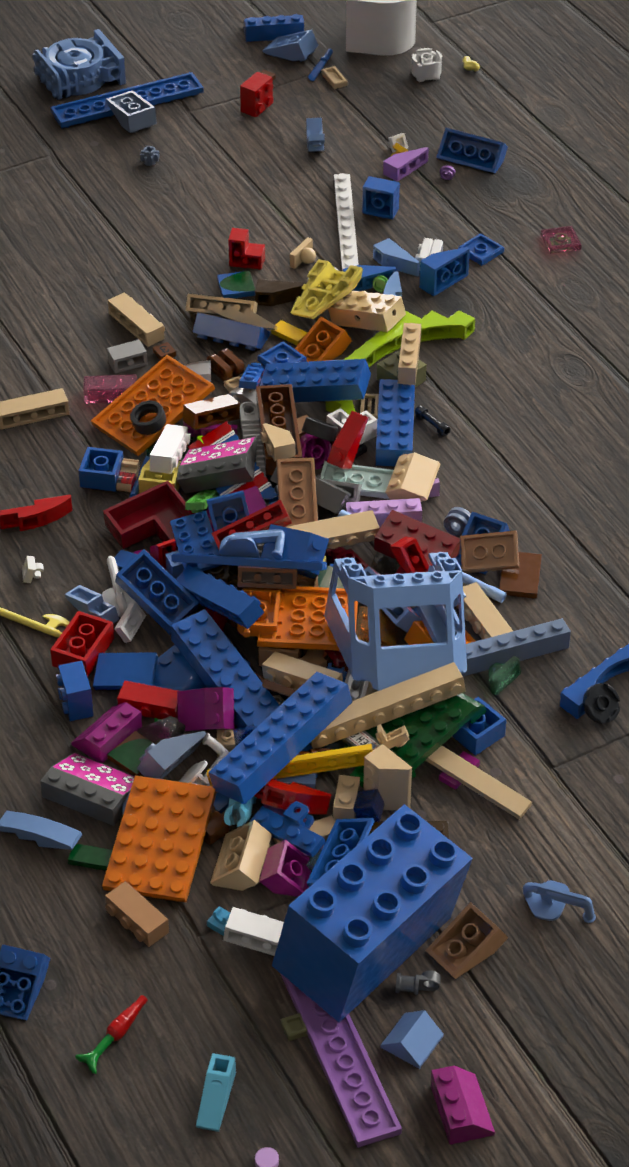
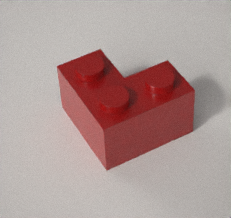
M232 228L228 239L229 266L262 270L265 260V245L249 243L248 229Z

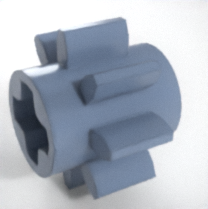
M146 146L144 150H141L140 161H144L145 165L148 166L155 165L159 161V151H155L153 146Z

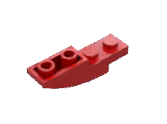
M71 494L34 500V505L0 510V529L19 526L20 531H25L52 523L73 511Z
M271 779L254 795V797L262 799L261 803L285 810L293 802L298 801L309 808V814H327L332 794L296 782L286 784Z

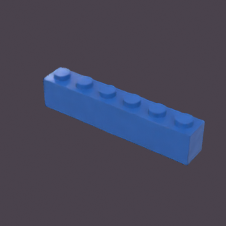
M188 566L176 578L201 605L247 629L264 613L260 607L261 602L255 596L250 597L243 590L238 591L233 585H226L223 580H217L209 573L205 574L200 568L195 569Z

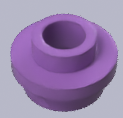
M446 165L440 168V176L443 179L451 180L455 176L456 171L453 167Z

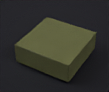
M300 1013L281 1019V1025L288 1041L307 1036V1028Z

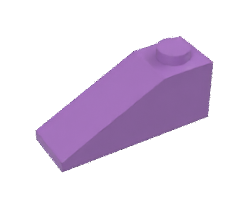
M425 147L392 155L383 161V175L398 182L428 162L429 148Z

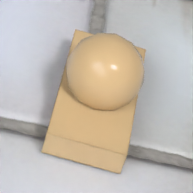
M306 238L290 253L291 268L296 269L302 262L310 264L315 261L316 253L313 250V239Z

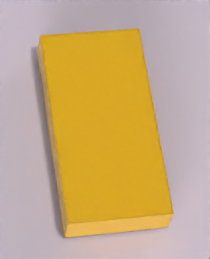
M282 320L275 324L278 327L277 330H271V334L295 345H298L308 333Z

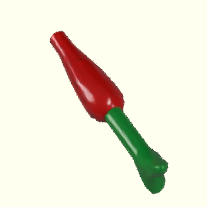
M141 995L109 1024L106 1029V1036L92 1052L76 1055L75 1058L80 1062L86 1063L90 1071L96 1074L98 1058L113 1041L120 1040L126 1034L148 999Z

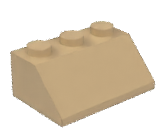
M415 452L399 456L385 493L390 500L420 498V502L428 500L440 463Z
M382 744L364 757L363 798L377 810H398L404 804L410 808L412 767Z
M255 820L227 833L210 883L213 886L241 891L257 885L260 880V873L267 850L270 847L272 834Z

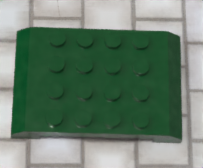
M461 693L381 725L386 734L402 726L406 727L409 740L403 746L393 747L390 750L412 767L413 779L416 776L414 770L467 722L475 723L487 711L483 704ZM377 726L365 730L377 740L375 735L378 733Z

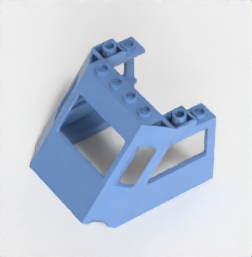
M448 552L429 553L428 557L436 571L367 576L362 565L357 564L354 558L334 560L324 617L354 680L369 681L373 689L380 691L455 662L461 674L467 671L462 569L456 558H450ZM338 576L347 593L348 616L335 593ZM457 596L459 605V618L453 607V602ZM354 601L367 606L368 643L358 639L355 633ZM418 606L417 611L433 643L381 647L379 610L381 608Z

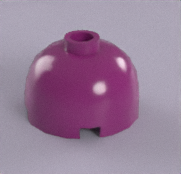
M310 434L300 437L302 457L314 458L315 470L322 468L323 466L321 465L324 464V461L328 460L331 451L330 442Z

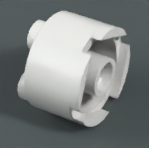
M430 48L416 50V53L412 54L411 72L417 78V81L423 82L440 78L442 54L437 50L433 52Z

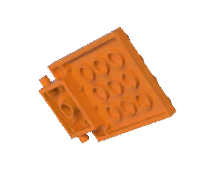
M297 586L296 589H256L255 587L242 589L248 596H255L261 602L260 607L264 611L249 629L239 624L237 625V630L243 637L258 636L257 647L340 651L324 617L329 588ZM336 588L335 593L348 616L347 593L343 588ZM354 601L355 633L357 625L358 601Z

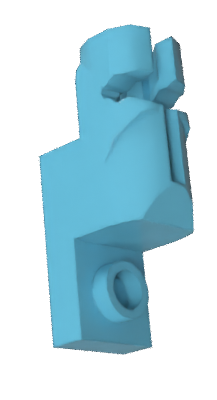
M253 796L245 805L229 798V806L224 814L225 823L229 826L237 824V827L245 825L250 820L252 806L256 803V797Z

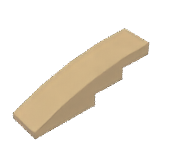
M211 302L207 307L233 321L259 326L264 329L277 330L278 328L246 308L244 313H241L229 305L226 310Z

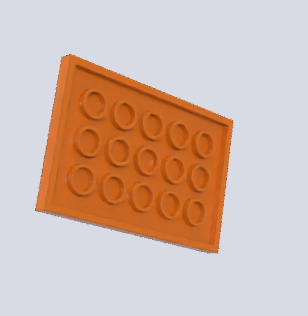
M166 355L91 420V423L104 434L139 456L159 439L167 424L175 425L183 418V406L185 404L203 400L215 390L214 384L169 355ZM148 400L160 403L165 412V426L154 434L142 435L133 427L130 419L131 411L141 402ZM157 413L146 414L139 422H149L157 416Z
M135 775L102 884L103 890L112 891L126 881L142 896L186 903L217 793L213 786Z

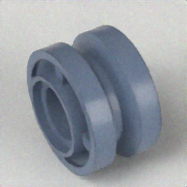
M461 507L452 508L443 521L445 529L454 536H462L471 513Z

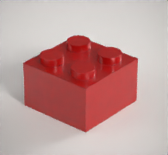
M256 72L240 85L241 112L257 117L273 104V79L271 76Z

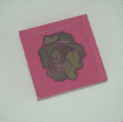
M572 226L541 230V237L550 254L581 250L582 245Z

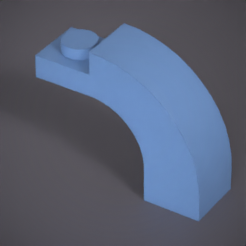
M306 118L308 152L324 151L325 137L322 131V118Z

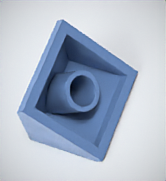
M425 1010L404 1013L381 1044V1048L420 1069L444 1034Z

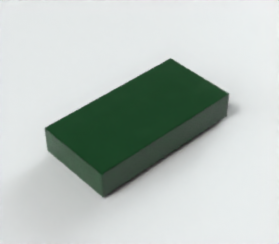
M76 844L70 852L68 864L107 871L113 850Z

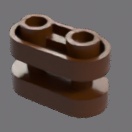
M226 348L219 351L218 355L212 354L207 357V360L211 362V371L222 381L229 380L233 375L238 376L244 372L245 365L243 361Z

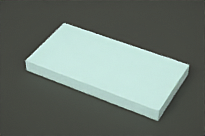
M324 461L321 478L362 484L361 496L389 499L385 492L394 470L352 465L351 469H342Z

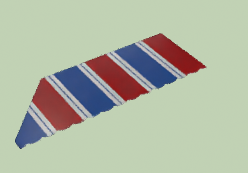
M228 421L201 437L203 443L198 439L189 445L188 448L194 449L235 441L239 438L235 435V431L231 429ZM256 462L254 481L216 488L220 496L244 491L254 486L259 488L263 499H273L278 495L275 493V489L272 488L271 483L268 482V479L264 477V473L260 471V467L257 466Z

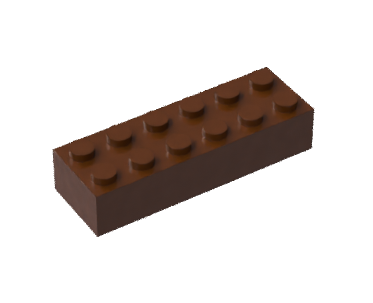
M292 384L256 386V405L258 407L261 432H263V424L265 423L290 431L295 441V457L292 458H303ZM262 443L266 475H273L277 467L276 461L273 460L271 455H268L266 444Z

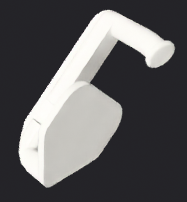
M109 556L107 564L113 588L105 590L102 593L104 602L115 606L118 616L122 617L129 603L135 601L115 582L119 569L115 558Z
M209 733L204 737L203 745L207 744L219 755L209 768L212 769L230 752L215 738L211 737ZM204 760L194 764L179 782L210 786L207 772L204 776L201 774L208 762Z

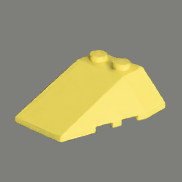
M318 259L307 275L309 278L308 282L303 284V293L301 297H297L291 314L315 319L357 286L362 277L363 269L350 265L346 272L338 271L329 261Z

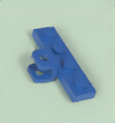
M298 801L293 802L283 813L284 817L262 806L249 821L255 820L269 831L272 837L279 841L286 839L298 850L312 858L326 843L324 837L309 830L314 823V818L308 814L309 808ZM296 809H301L299 813H294Z

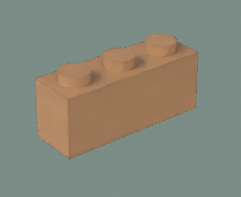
M126 881L105 895L107 912L119 919L125 929H130L136 939L140 942L143 941L148 947L169 933L168 919Z

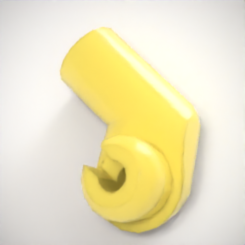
M468 56L463 58L466 70H473L475 72L479 70L480 65L476 61H471Z

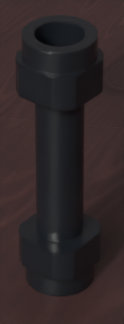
M420 405L415 409V415L421 420L425 419L437 428V432L440 435L447 436L450 433L451 428L445 422L441 423L431 416L427 408Z

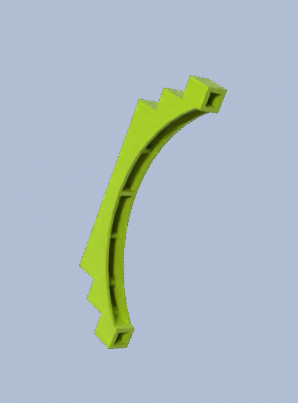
M459 310L451 315L449 319L434 311H431L422 319L405 311L406 315L388 332H377L375 336L366 341L344 360L366 359L370 368L384 356L401 348L404 323L421 324V342L446 338H461L465 340L475 330V318ZM352 400L325 401L326 410L330 413L340 408L348 415H350L351 411L355 412Z

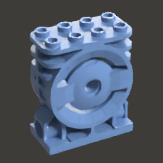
M100 29L94 30V37L61 40L49 48H42V53L37 49L32 54L35 62V75L39 76L41 82L46 85L47 89L52 92L53 97H56L58 100L62 99V94L65 97H70V95H84L94 92L105 81L116 80L120 85L126 84L124 57Z

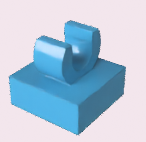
M219 906L207 920V926L224 936L230 912Z

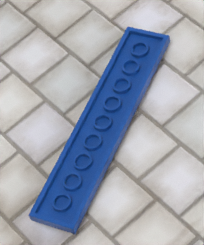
M190 72L52 106L51 113L61 128L113 116L114 113L107 104L106 99L132 90L154 106L159 103L203 93L204 88L195 75Z

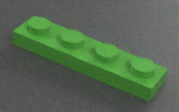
M217 490L199 491L185 502V509L191 510L192 513L202 512L208 507L206 499L220 495Z

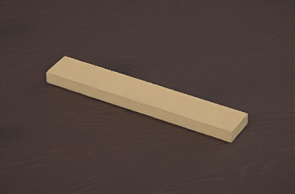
M440 746L425 760L519 820L531 807L532 801L444 746Z

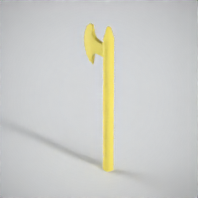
M0 608V616L58 638L62 632L56 628L58 626H67L70 623L62 616L45 614L43 617L48 619L49 622L44 625Z

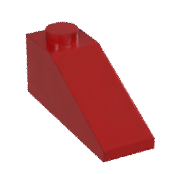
M351 411L332 445L327 463L342 469L352 468L369 417Z

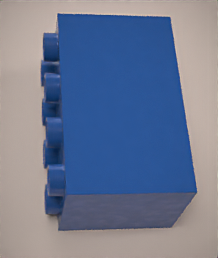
M404 804L288 906L272 967L336 1021L340 1022L451 918L473 858Z

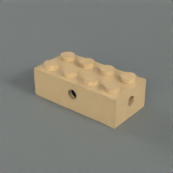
M351 291L328 308L331 321L337 326L388 332L406 315L401 296L368 293L365 291Z

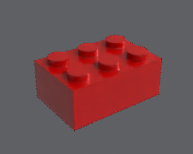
M78 611L50 649L52 666L58 668L59 665L82 661L88 677L97 664L99 653H105L114 640L113 622Z

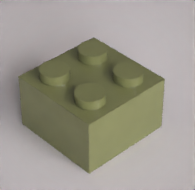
M400 350L377 363V380L379 382L380 379L398 380ZM419 359L415 387L426 381L427 364Z

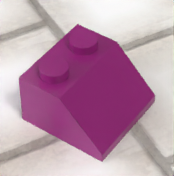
M285 839L268 848L259 882L275 894L299 897L309 888L307 881L315 866V862Z

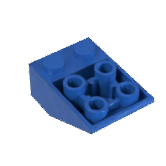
M2 944L0 950L1 1015L27 1021L45 980L50 962L48 956Z

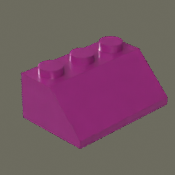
M126 702L113 706L74 739L71 745L103 764L108 759L107 754L134 731L138 732L142 729L141 711Z
M457 1066L431 1070V1089L449 1145L495 1135L476 1075Z

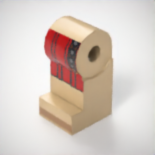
M123 458L122 467L117 479V491L131 493L140 471L139 460Z

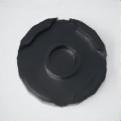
M594 684L586 690L583 696L584 711L596 723L611 722L620 712V698L616 690L609 684Z

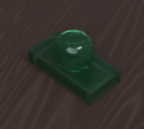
M513 656L504 665L502 663H494L490 666L488 675L491 693L498 695L521 674L518 657Z

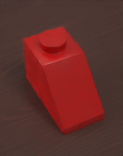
M405 536L390 545L397 562L407 573L428 572L429 565L416 538Z
M175 539L150 546V555L166 570L165 554L176 551Z

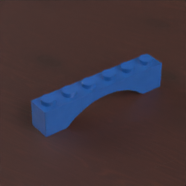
M629 644L618 649L614 655L606 658L596 668H592L585 676L579 677L571 686L564 688L560 694V707L576 719L584 715L586 712L583 707V696L590 686L598 683L603 684L615 675L629 671Z

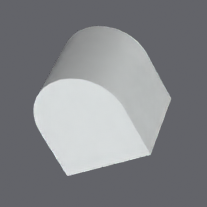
M347 0L346 52L396 55L406 52L414 45L416 0Z

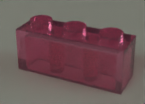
M137 374L84 376V402H113L137 381Z

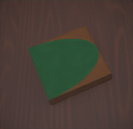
M134 731L107 754V758L129 774L142 776L143 774L137 769L141 763L139 759L153 742L137 731Z

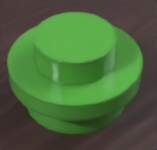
M377 276L373 280L374 289L377 292H384L388 279L385 276Z

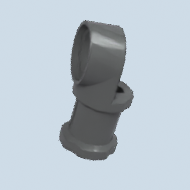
M424 971L421 975L413 977L401 976V973H397L396 993L405 991L414 992L415 995H418V990L436 991L440 988V974L435 971Z

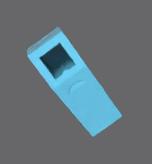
M212 1054L206 1074L196 1128L219 1132L236 1075L235 1057Z

